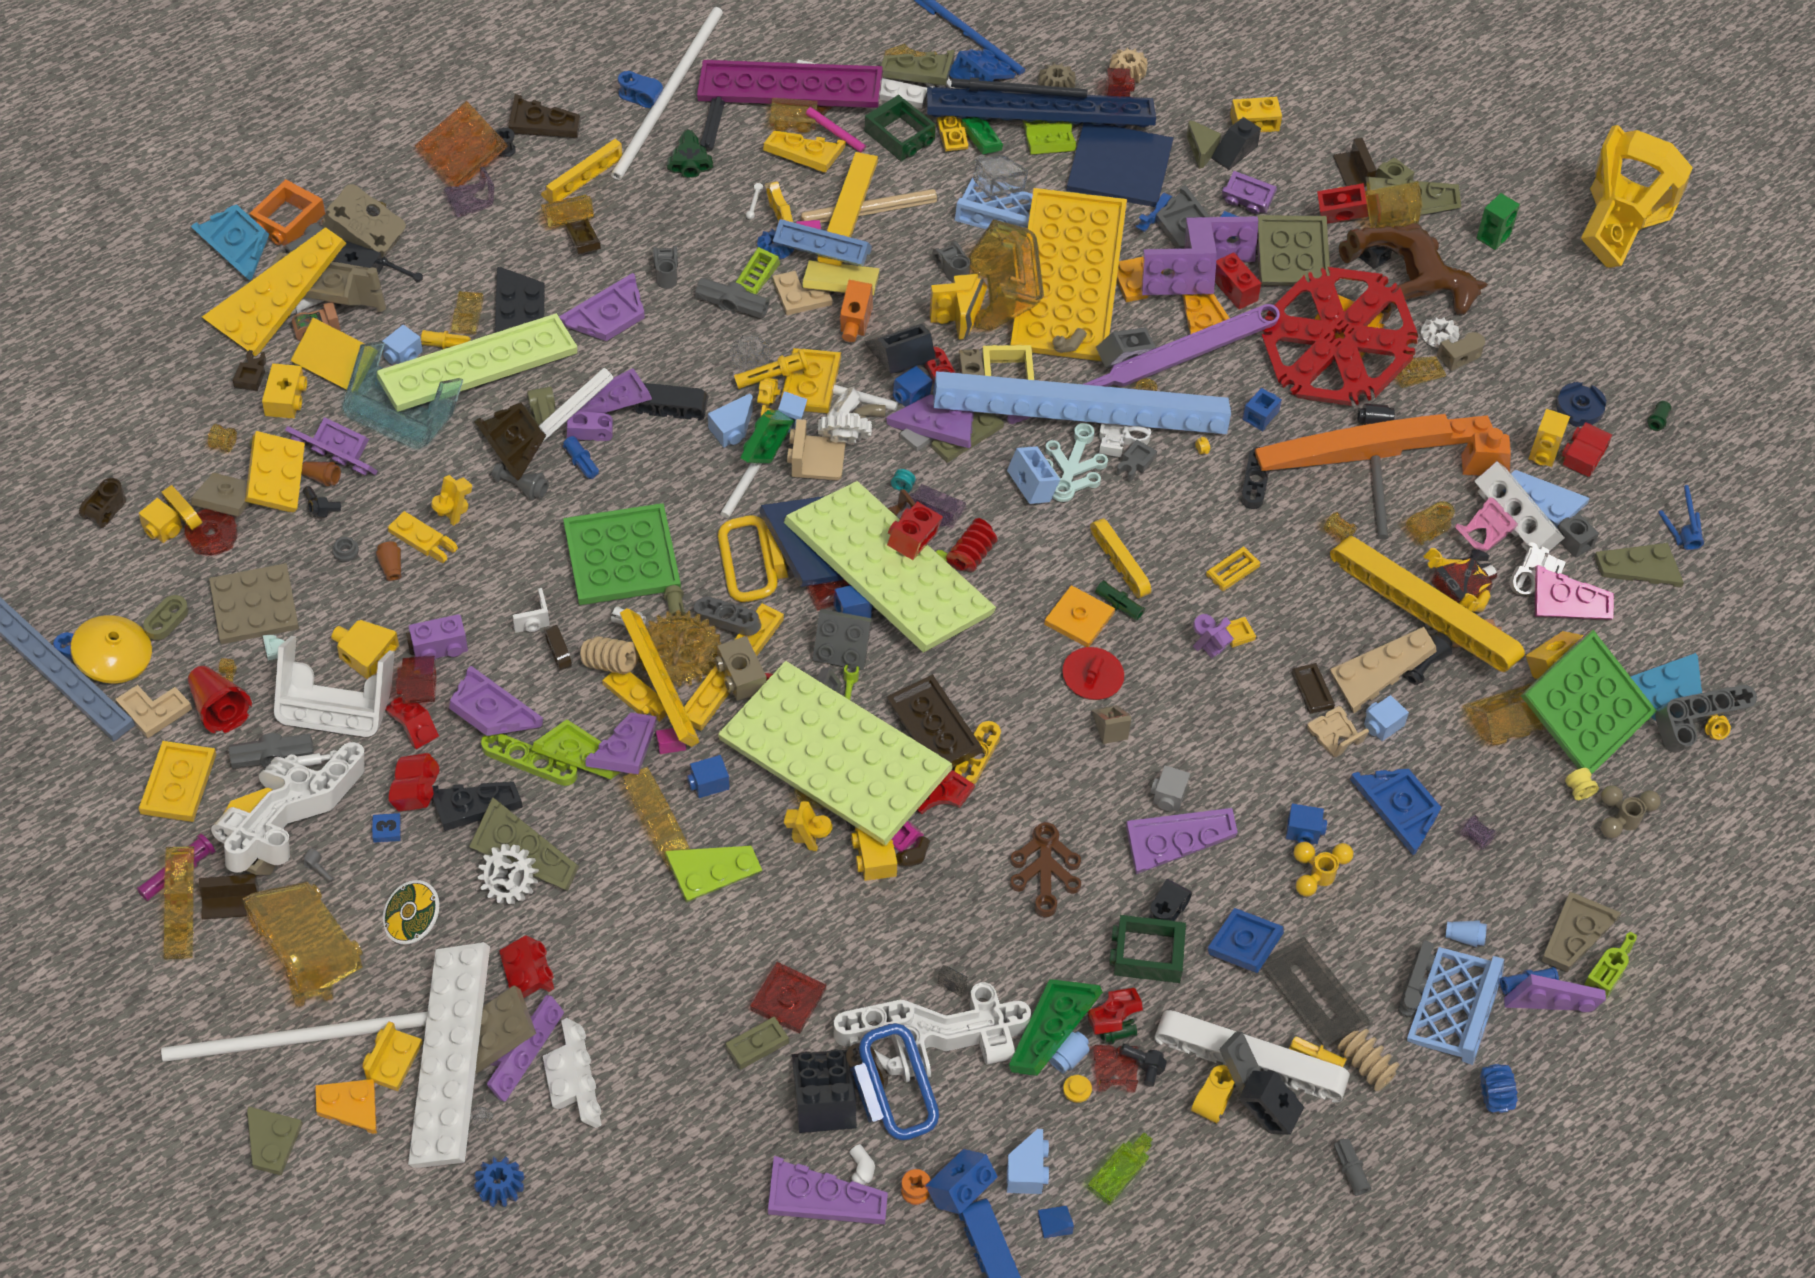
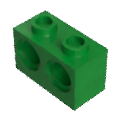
M1500 193L1484 208L1476 239L1496 250L1511 236L1520 204Z

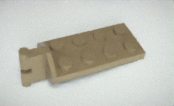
M280 252L268 268L288 254ZM331 262L304 296L306 298L345 305L376 307L379 312L386 310L383 292L380 289L381 284L378 272L374 267L367 268Z

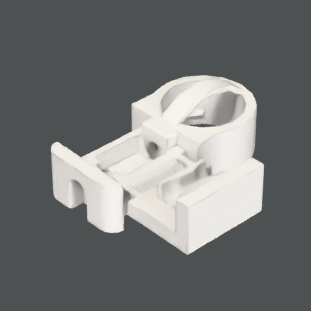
M1101 423L1099 438L1102 442L1099 454L1121 457L1123 447L1120 445H1132L1136 440L1147 445L1151 436L1150 427ZM1140 431L1147 436L1142 439H1136L1130 435V432Z
M1532 542L1527 543L1525 546L1529 549L1522 566H1516L1514 573L1510 577V588L1519 595L1531 594L1535 591L1536 565L1543 566L1555 573H1561L1565 562L1551 555L1544 556L1549 554L1547 548L1537 547V544ZM1522 573L1516 586V578ZM1528 575L1531 579V587L1527 592H1524L1519 588L1522 587Z

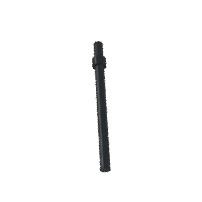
M970 77V79L952 78L951 87L967 88L969 91L978 92L979 89L1087 98L1088 89L982 81L974 77Z

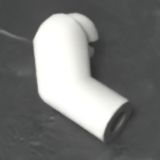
M859 1144L849 1152L858 1164L857 1172L852 1175V1181L865 1185L873 1179L875 1164L862 1145Z

